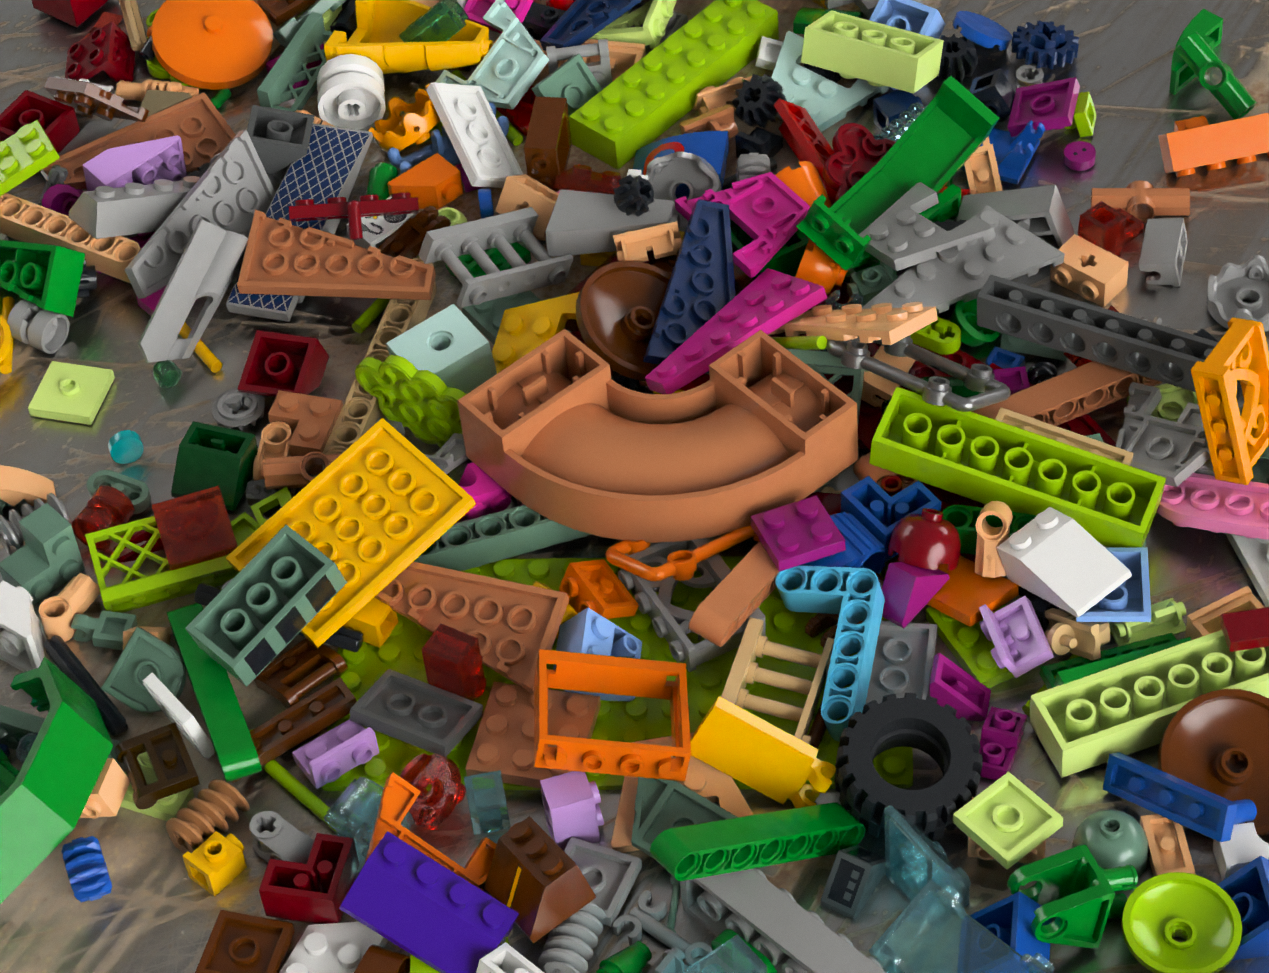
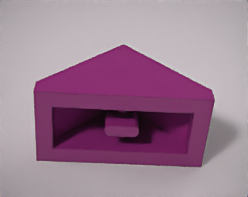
M903 562L889 563L882 586L885 597L882 617L904 629L950 579L949 575L940 569L930 570Z
M940 652L935 654L929 683V696L937 698V704L942 707L949 704L956 709L957 719L963 717L968 721L977 722L986 720L991 690Z

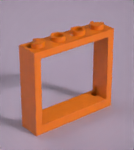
M539 649L534 676V767L685 781L691 757L686 663ZM547 664L556 665L555 670L547 669ZM667 676H677L675 681H666ZM548 688L670 700L672 747L548 735ZM548 744L557 745V746H556V747H548Z

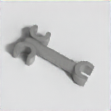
M649 890L639 896L638 907H634L629 915H622L614 921L613 930L614 935L617 937L626 929L633 930L628 935L629 945H633L636 941L641 942L643 929L669 948L677 947L685 954V964L695 969L696 973H700L701 970L700 963L694 960V958L702 956L710 962L714 959L713 950L710 945L704 942H694L691 944L659 922L667 914V903L663 900L654 908L647 907L652 902V893Z

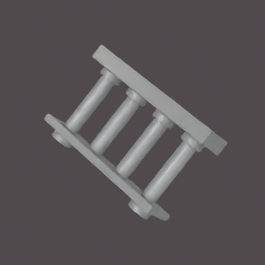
M532 207L427 231L418 255L425 264L444 261L462 283L463 287L456 303L459 308L479 305L486 301L565 282L574 259L571 254L556 258L548 256V252L532 234L539 216ZM523 242L539 262L526 264L510 244ZM497 248L512 268L500 271L484 250ZM470 254L486 275L474 278L457 256Z

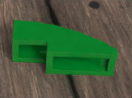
M1202 9L1184 29L1175 49L1186 37L1197 31L1214 51V48L1222 40L1223 18ZM1174 50L1172 57L1169 93L1173 95L1197 77L1176 50Z

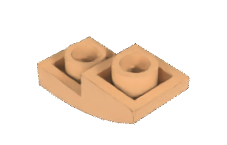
M0 465V500L14 507L24 499L29 505L34 506V500L37 498L47 503V494L53 493L56 496L52 480L28 470Z

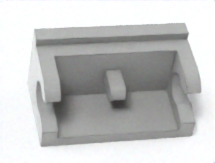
M1184 218L1147 219L1139 268L1140 271H1156L1160 275L1147 276L1146 283L1180 287L1188 245Z

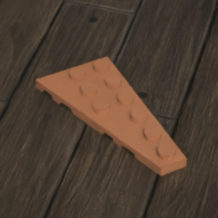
M205 92L147 117L145 122L137 121L60 155L58 160L42 169L41 173L46 181H48L47 176L52 166L60 165V167L66 168L68 171L64 184L75 189H87L83 164L109 148L177 135L181 137L186 172L198 171V167L204 163H210V160L216 154L221 153L236 134Z
M255 210L237 287L240 294L431 300L436 272L432 265L400 255L397 257L385 255L378 248L369 246L366 249L355 245L353 240L312 227L303 229L292 225L290 220L283 218L275 220L266 217L264 212Z
M412 562L375 596L376 599L390 606L392 610L534 694V676L539 649L552 650L569 602V597L565 592L418 562Z

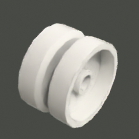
M346 54L328 60L320 68L317 76V100L319 116L322 120L335 127L367 131L369 128L375 127V121L383 119L386 110L383 71L376 62L366 56Z

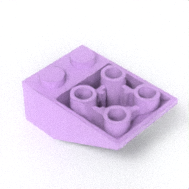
M178 135L109 148L83 164L87 191H94L99 186L120 188L125 187L127 183L154 184V181L159 179L179 181L187 175L182 141Z

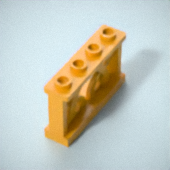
M1232 317L1228 322L1229 329L1204 362L1197 361L1191 368V374L1215 479L1248 485L1254 477L1253 466L1269 445V351L1264 327L1261 322ZM1237 380H1240L1244 398L1241 416L1236 398Z

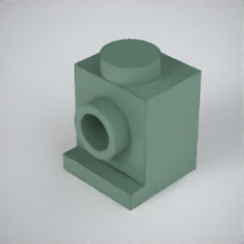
M880 261V265L851 273L850 283L846 285L848 297L852 303L856 302L863 307L895 281L898 276L894 269Z

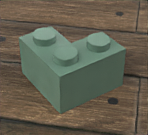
M45 503L19 521L26 545L0 562V572L3 580L14 587L21 586L26 589L32 596V605L45 599L50 593L85 570L72 525L48 503Z

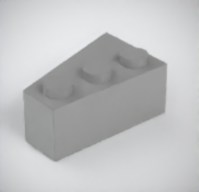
M1056 184L963 195L957 221L960 219L968 221L988 205L1056 249H1059L1074 235L1072 224Z

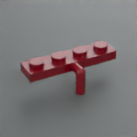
M405 192L391 194L392 199L379 200L378 195L359 196V201L351 200L350 202L346 201V197L327 198V204H314V199L296 200L295 206H288L289 220L291 222L348 218L350 240L363 239L361 217L417 214L419 212L418 197L411 198V193Z

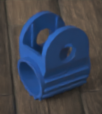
M844 511L843 513L830 515L845 539L846 551L802 564V566L867 568L880 574L883 567L886 566L885 562L889 557L887 556L888 550L851 513L847 514Z

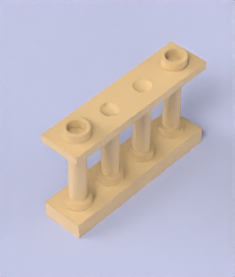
M750 617L721 697L742 709L746 708L799 722L793 736L810 745L811 736H808L807 733L828 674L834 639L827 638L822 655L767 641L768 637L762 636L764 620ZM764 655L817 668L813 681L760 668L758 663H755L756 657L763 658ZM755 681L805 694L808 697L804 708L751 695L749 690L745 689L747 683L753 685Z

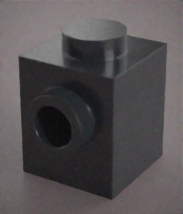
M1001 68L974 78L969 92L1000 118L998 122L1009 119L1015 91Z

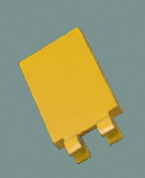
M720 696L717 697L690 738L691 756L781 804H784L789 798L795 808L816 805L814 803L820 793L827 792L833 782L830 779L836 772V767L833 764L816 758L819 749Z

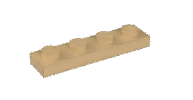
M1000 407L995 418L997 421L1129 466L1133 460V452Z

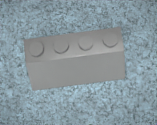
M186 176L182 181L159 179L155 180L154 184L147 185L127 183L125 187L120 188L99 186L94 191H85L81 194L69 210V218L95 239L156 232L200 177Z

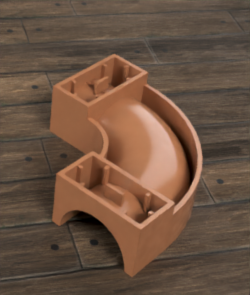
M564 329L457 400L466 457L528 508L552 521L581 532L617 540H645V542L651 543L682 542L727 534L736 529L750 526L752 515L803 500L858 460L857 403L762 330H759L709 365L710 380L704 384L679 393L647 394L630 390L611 379L610 365Z

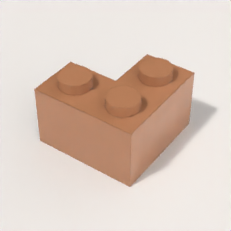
M279 390L268 413L269 423L280 421L290 426L292 437L288 445L291 457L305 456L314 451L322 453L343 407V401ZM322 465L312 467L309 474L319 475L323 471Z

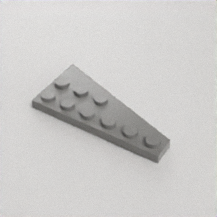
M246 129L240 130L125 268V272L138 299L146 298L168 284L199 220H205L226 231L235 232L248 238L255 210L266 214L276 192Z
M986 205L973 217L977 216L993 226L996 238L984 242L981 237L966 242L965 249L960 251L951 247L936 252L937 258L910 267L866 303L862 309H870L871 306L880 303H892V308H902V305L906 303L922 302L923 307L936 306V311L939 314L949 310L950 304L960 300L966 303L976 299L990 274L1008 280L1015 279L1024 274L1030 277L1038 274L1039 268L1049 264L1053 267L1062 264L1065 254Z

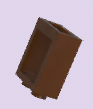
M535 97L524 145L527 175L557 192L563 188L572 146L567 98Z

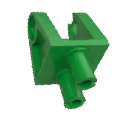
M1079 845L1018 868L1010 875L1007 887L1012 895L1020 891L1041 905L1034 911L1036 917H1034L1030 926L1037 940L1046 943L1092 949L1099 948L1107 920L1122 919L1127 897L1124 893L1115 894L1114 891L1135 890L1137 888L1136 884H1138V875L1135 867L1131 864L1114 868H1102L1097 864L1087 845ZM1037 881L1028 889H1019L1021 885L1024 886L1029 882ZM1057 917L1052 923L1042 925L1048 919Z

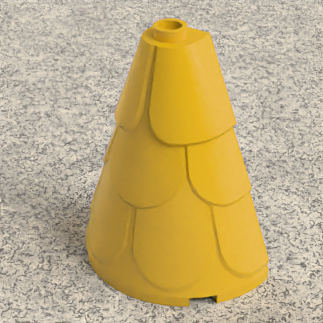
M356 0V30L348 41L346 32L334 30L324 44L326 61L346 54L366 56L378 64L383 74L409 73L427 69L434 72L480 64L493 46V41L489 40L488 27L449 12L444 13L416 1Z

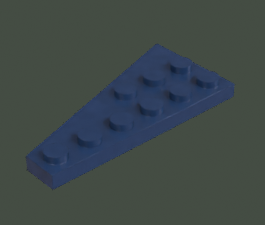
M576 0L540 40L541 46L546 51L547 46L563 48L581 45L642 0Z
M698 200L694 205L643 362L659 365L736 296L729 205L705 200Z

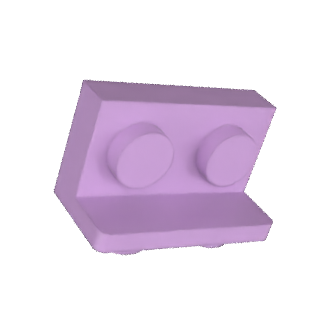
M349 719L293 751L292 754L295 763L314 787L318 789L327 783L336 781L341 775L356 766L367 763L373 756L379 754L376 734L371 727L365 729L362 725Z

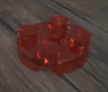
M424 753L416 756L406 765L400 777L421 792L403 820L415 826L435 830L449 817L456 804H459L464 799L466 793L465 785L461 783V775L457 765L450 758L436 753L433 755ZM431 784V791L426 797L428 793L427 786Z

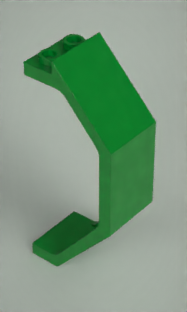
M952 76L948 77L942 83L928 106L866 175L830 208L824 204L827 198L823 195L819 196L813 202L805 218L796 227L845 271L869 263L874 256L866 252L865 249L870 243L871 238L868 235L862 238L859 234L915 184L921 182L938 194L989 136L1000 118Z
M45 656L38 668L15 675L10 685L13 690L23 689L33 698L30 704L33 707L38 706L37 710L39 712L47 710L48 714L14 783L0 797V904L74 830L113 747L94 699Z

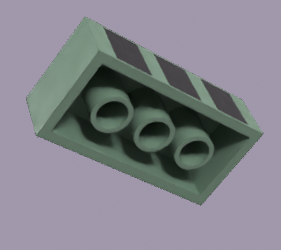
M285 525L185 629L200 649L247 687L344 587L347 581L331 559L288 525Z

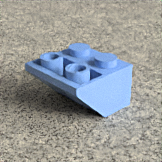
M587 607L560 625L556 651L640 659L643 641ZM564 690L566 692L600 696V700L630 702L635 699V696Z

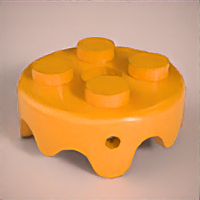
M418 89L415 92L416 101L411 104L406 103L399 97L391 98L388 101V118L375 121L376 130L373 127L368 129L369 132L373 133V138L385 152H388L393 147L397 148L400 152L413 143L416 145L422 144L431 136L430 131L441 121L427 91L424 89Z

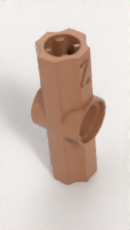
M1142 180L1134 181L1126 188H1092L1091 216H1127L1131 222L1138 224L1147 223V219H1153L1154 216H1190V188H1154L1151 183Z
M314 451L305 456L265 458L263 464L265 487L267 490L283 489L285 487H305L315 478L309 476L312 467L315 465L327 467L341 454L325 455Z

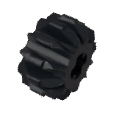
M955 34L952 37L941 35L940 40H944L939 75L936 77L937 82L946 80L950 76L962 83L964 78H972L976 65H978L975 43L968 41L964 36L957 38Z
M753 74L750 82L742 79L743 87L741 89H734L738 97L731 101L736 108V116L753 128L756 125L765 128L768 120L776 123L775 115L778 112L773 105L779 98L787 101L782 93V86L766 74L762 77Z

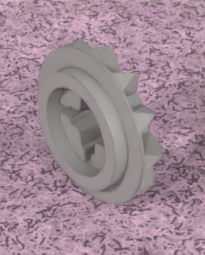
M233 388L223 392L215 399L212 405V415L218 426H225L227 429L238 427L243 431L244 426H255L257 419L264 418V408L266 406L262 395L239 392L237 388ZM244 406L245 411L241 410L238 412V414H234L233 411H238L241 407Z

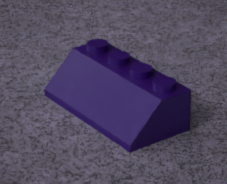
M388 831L365 862L339 908L440 973H476L479 960L504 943L519 915L513 909Z

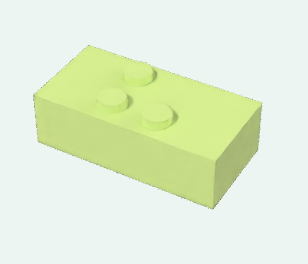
M831 10L805 27L801 63L837 72L843 78L866 80L872 86H888L914 94L939 75L944 40Z

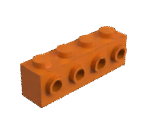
M1269 113L1158 135L1165 173L1175 171L1177 178L1195 174L1194 167L1206 165L1207 171L1225 168V161L1236 159L1237 165L1257 161L1256 154L1266 152L1269 159Z

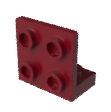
M111 21L102 28H96L84 40L73 43L67 51L65 78L78 81L81 78L90 79L104 70L112 80L120 82V80L133 82L136 51L132 50L128 35Z

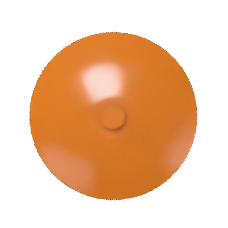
M166 0L154 17L151 43L158 62L174 78L193 87L222 90L249 82L265 68L272 52L273 31L267 15L253 0Z

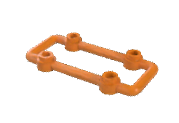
M751 525L745 526L692 551H674L667 556V563L658 567H651L629 557L651 546V542H645V540H622L609 547L605 555L609 563L647 581L657 582L673 576V579L678 581H686L694 577L697 563L751 537L757 542L760 540Z

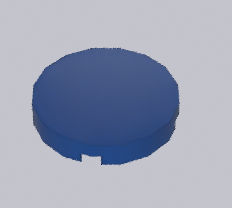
M959 11L953 20V27L955 29H958V27L962 28L960 31L962 36L985 48H994L995 45H999L998 49L1002 51L1007 49L1011 43L1012 35L1007 29L982 15L969 11Z

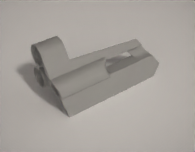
M199 220L138 342L146 363L190 358L230 283L235 284L242 267L248 242L246 236L226 231L205 220ZM208 296L188 338L177 339L195 300Z

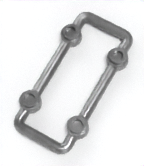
M911 335L892 345H883L882 339L874 340L873 342L884 346V351L890 355L912 358L964 381L965 387L972 391L984 393L968 398L961 397L952 393V388L949 386L950 381L946 378L933 376L927 382L870 357L868 345L860 343L859 337L849 341L828 340L827 351L840 358L842 365L852 369L870 371L921 394L922 400L932 405H946L958 411L969 412L1005 401L1010 397V388L1006 384L994 379L990 366L973 364L971 369L914 345L912 338H910Z

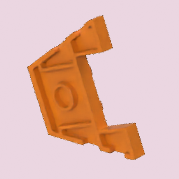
M392 772L385 782L366 861L388 831L474 886L478 887L487 880L497 844L487 837L483 838L464 868L401 825L402 820L421 791Z

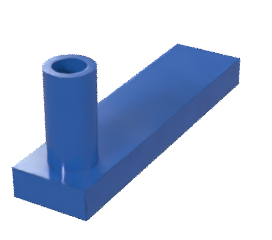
M1120 752L1109 754L1103 790L1219 842L1230 841L1233 825L1251 822L1257 815L1256 805L1250 799L1230 801Z

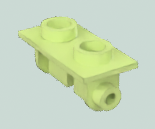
M1173 598L1151 605V622L1108 623L1117 646H1122L1168 633L1176 635L1185 632L1186 625L1182 616H1185L1187 612L1183 602L1176 603Z

